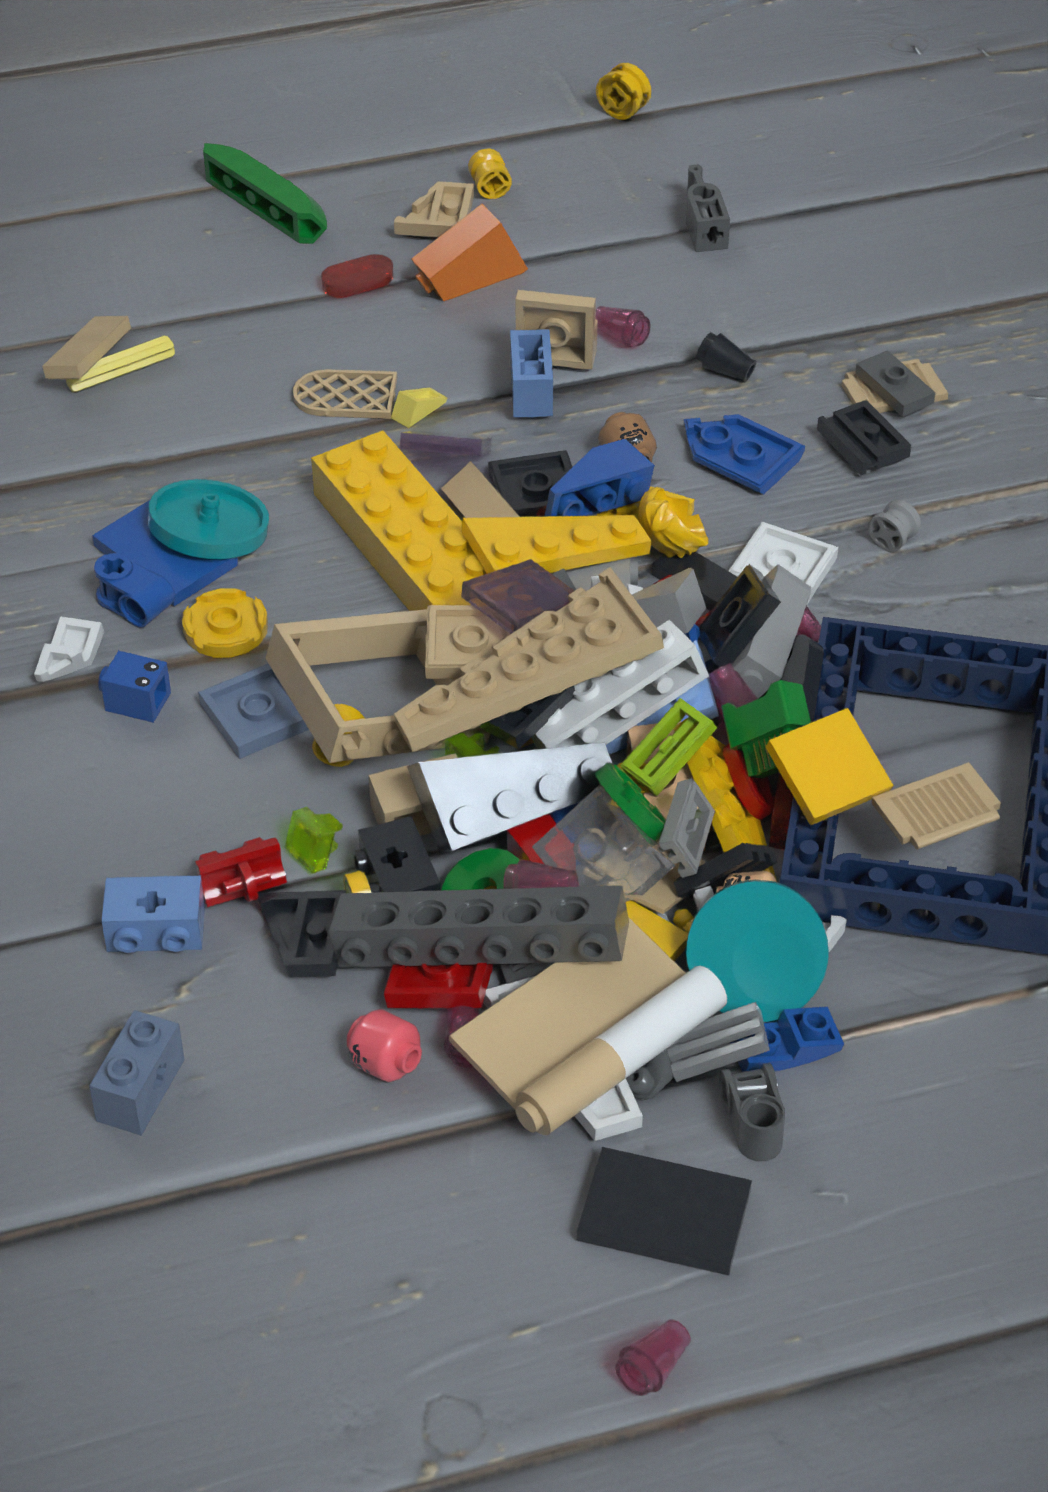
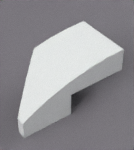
M60 616L51 644L45 643L34 673L36 680L45 682L92 665L104 634L102 623Z

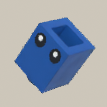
M118 650L110 665L105 666L99 676L98 688L103 694L105 711L154 723L171 694L167 662Z

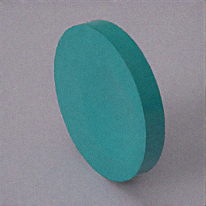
M204 479L178 481L159 489L154 493L149 502L148 527L151 533L167 547L186 555L206 559L236 558L258 549L267 537L269 513L266 506L252 493L229 483Z
M755 879L731 884L716 892L703 904L691 924L686 955L689 971L701 965L712 971L722 983L727 995V1004L719 1010L720 1012L725 1013L756 1002L762 1012L763 1021L770 1022L779 1020L783 1009L802 1008L815 995L827 970L829 947L823 922L806 898L781 883Z

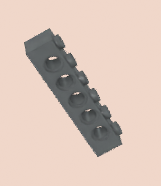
M622 885L341 893L329 933L339 967L393 966V964L422 966V964L453 965L459 963V965H469L477 963L622 961L629 918Z

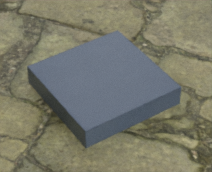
M269 663L198 692L200 705L239 759L309 730Z

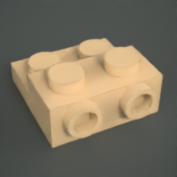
M518 290L515 299L516 330L549 329L553 366L592 370L597 352L598 320L595 319L596 298Z

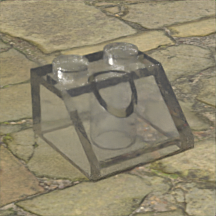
M601 784L532 846L561 887L622 885L625 902L633 900L638 896H643L675 867V864L671 863L660 845L645 834L625 814Z

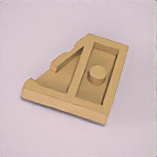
M438 181L428 190L425 196L419 197L412 203V212L407 217L397 216L395 218L394 234L440 237L471 212L474 184Z

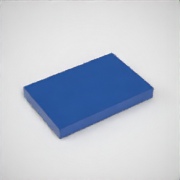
M150 500L92 535L94 547L105 555L110 553L125 555L131 561L149 571L163 576L171 584L175 592L173 606L181 603L238 566L237 557L229 559L199 558L180 553L161 543L148 527Z

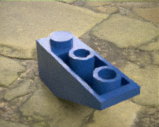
M626 439L593 447L550 489L545 516H591L638 502L650 488L655 465Z

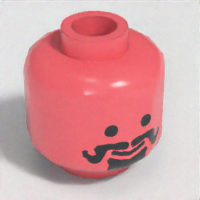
M378 1009L360 1016L355 1020L348 1032L347 1047L353 1065L386 1082L399 1080L407 1073L412 1072L420 1062L422 1050L420 1047V1034L416 1026L385 1010Z

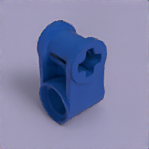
M110 553L101 556L95 562L94 573L100 583L96 592L98 603L102 607L124 617L134 626L145 627L175 601V592L171 584L163 576L149 571L131 561L125 555Z

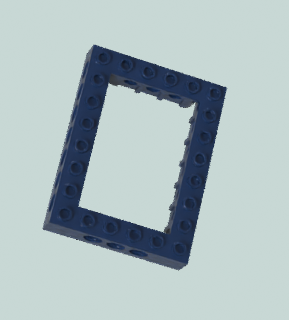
M823 617L819 644L823 647L824 656L814 721L846 708L854 716L857 690L1033 713L1020 879L1018 881L1013 876L1001 873L989 876L956 871L957 867L947 866L946 870L910 865L909 861L900 859L899 863L861 858V854L843 853L833 859L839 814L810 826L793 796L780 883L792 888L806 898L817 911L822 922L825 923L831 922V915L841 916L847 919L846 926L1048 955V645Z

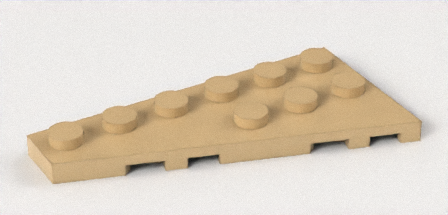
M609 567L599 574L600 582L587 591L581 587L568 595L570 603L556 612L544 611L492 647L494 653L492 656L479 665L472 660L460 668L461 677L448 686L435 685L394 713V717L412 752H415L424 747L433 746L439 741L465 730L477 728L482 723L509 712L518 711L523 706L550 695L559 694L565 689L581 682L600 677L606 672L622 665L641 660L649 654L664 648L662 635L612 568Z

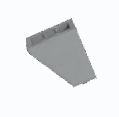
M779 564L764 577L781 603L730 668L725 671L719 667V682L749 702L760 698L769 689L771 683L782 678L811 594V586Z

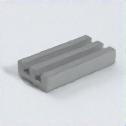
M692 778L677 783L659 841L663 851L671 849L668 856L671 863H680L678 873L682 878L697 873L715 812Z
M754 1002L708 1018L671 1045L667 1051L672 1062L673 1077L678 1082L770 1051L762 1012L757 1003ZM755 1034L753 1037L729 1045V1042ZM709 1049L711 1050V1051H709V1052L700 1054V1055H698V1056H695V1057H692V1058L683 1060V1058H685V1057H688V1056H691V1055H694V1054H697V1053H700V1052H703V1051H706V1050H709Z

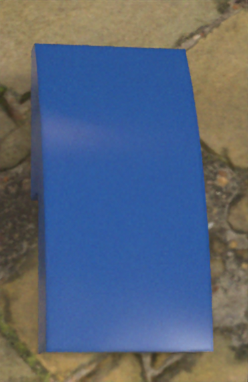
M828 1006L783 1009L778 1022L764 1023L770 1051L740 1060L738 1064L741 1071L744 1072L760 1069L761 1064L770 1062L776 1072L811 1063L842 1050L844 1042ZM755 1034L732 1041L730 1044L753 1037Z

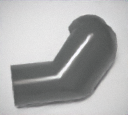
M667 1049L646 1063L645 1067L638 1069L637 1074H631L626 1078L635 1098L641 1100L654 1098L672 1080L673 1073Z

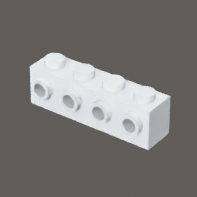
M670 620L657 627L662 635L663 649L651 653L641 660L632 661L610 670L600 677L591 678L574 685V698L562 709L558 708L548 719V722L531 737L537 749L605 742V745H607L709 677L696 645Z

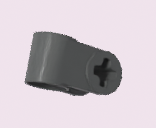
M770 1062L763 1063L760 1069L731 1073L729 1069L720 1070L719 1085L721 1099L725 1112L729 1115L740 1152L748 1159L754 1161L774 1159L780 1154L783 1147L785 1108L778 1091L777 1079L772 1064Z

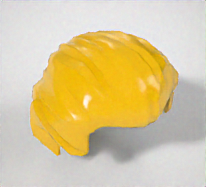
M654 487L644 493L639 505V522L651 539V545L659 552L664 553L668 558L676 554L680 558L685 554L690 556L700 547L707 546L709 539L699 514L687 515L689 501L681 498H672L666 495L663 488Z

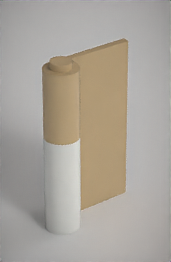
M629 918L622 961L554 963L449 1036V1041L515 1109L519 1121L528 1131L549 1135L721 1010L727 1004V995L722 983L712 971L700 965L685 973Z

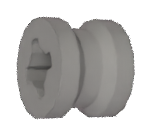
M896 499L888 503L883 512L876 514L870 520L868 530L871 538L880 548L885 551L895 552L904 546L907 539L914 537L921 529V519L912 505L903 500Z

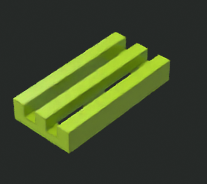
M679 698L623 761L620 767L627 775L634 777L643 787L646 786L651 793L658 796L717 727L712 720ZM687 715V720L672 736H668L683 717ZM659 746L660 750L657 752V754L649 761V763L642 770L639 769V767L645 762V760Z

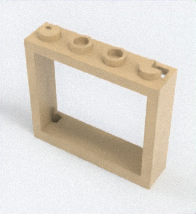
M427 609L274 624L265 659L329 763L412 752L397 726L394 715L344 721L310 666L416 654L425 667ZM433 679L436 685L446 686L456 680ZM478 726L417 751L488 743L491 733ZM345 732H353L352 734L344 735Z

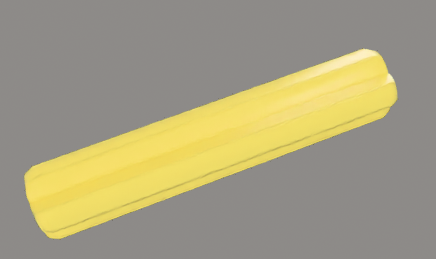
M164 335L101 358L80 379H66V384L72 392H79L172 358L175 355L173 342L168 336Z

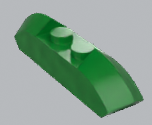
M204 143L203 156L206 182L298 243L314 244L327 229V219L323 209L312 197L291 181L286 180L241 150L220 144Z

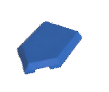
M739 414L724 415L721 421L701 422L700 418L684 419L683 423L693 461L761 494H765L800 461L805 451V445Z

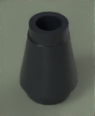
M710 332L707 334L696 354V360L702 363L703 368L741 379L745 382L751 377L757 364L756 360L750 358L748 354L722 333L716 335Z

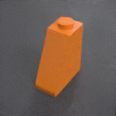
M483 203L411 259L419 271L415 278L428 294L434 290L443 301L520 275L528 270L502 223Z

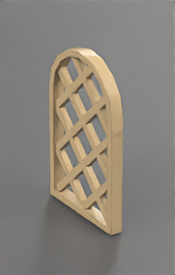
M316 370L303 375L296 381L293 387L294 403L303 412L316 416L391 419L398 378L397 372ZM338 379L345 383V385L338 389L330 385V383ZM313 380L318 382V384L311 388L305 386L306 383ZM364 380L372 384V386L365 390L357 386V384ZM391 382V388L389 391L387 388L384 387V385ZM324 387L330 393L320 398L314 392ZM351 388L357 394L347 399L341 393ZM377 389L385 394L376 400L368 395ZM309 396L314 402L307 405L301 400ZM334 397L342 401V403L334 407L326 403ZM361 398L369 402V404L362 408L354 404V402ZM386 400H388L387 409L381 405Z

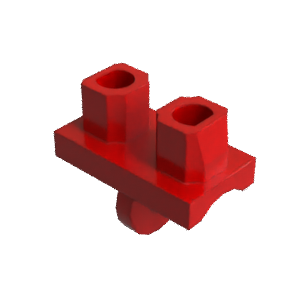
M258 837L245 841L242 847L224 853H218L215 850L202 854L199 860L195 861L197 873L201 875L204 902L207 907L243 896L247 902L258 899L259 891L287 883L281 860L280 844L276 837L267 840Z

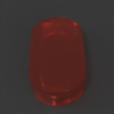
M371 254L331 265L324 269L321 274L322 289L326 294L336 298L352 296L389 284L394 278L392 260L384 255Z

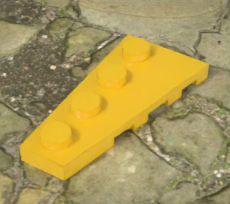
M635 515L463 518L461 532L493 584L553 573L563 568L569 570L650 554L652 542Z
M687 718L680 722L678 725H676V727L673 729L674 732H676L679 729V727L687 720ZM710 736L687 764L694 781L715 810L712 825L724 853L741 843L767 846L760 820L753 817L746 810L737 795L722 752L725 745L713 736ZM773 865L763 870L773 874V876L776 879Z

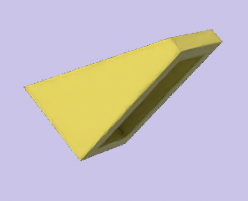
M430 387L399 391L391 418L409 429L445 404L448 398Z

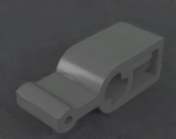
M699 164L689 165L686 225L696 252L728 249L730 217L721 192L717 186L704 183L702 178L703 168ZM708 232H709V235H710L712 241H709V239H708V236H707V233H708Z

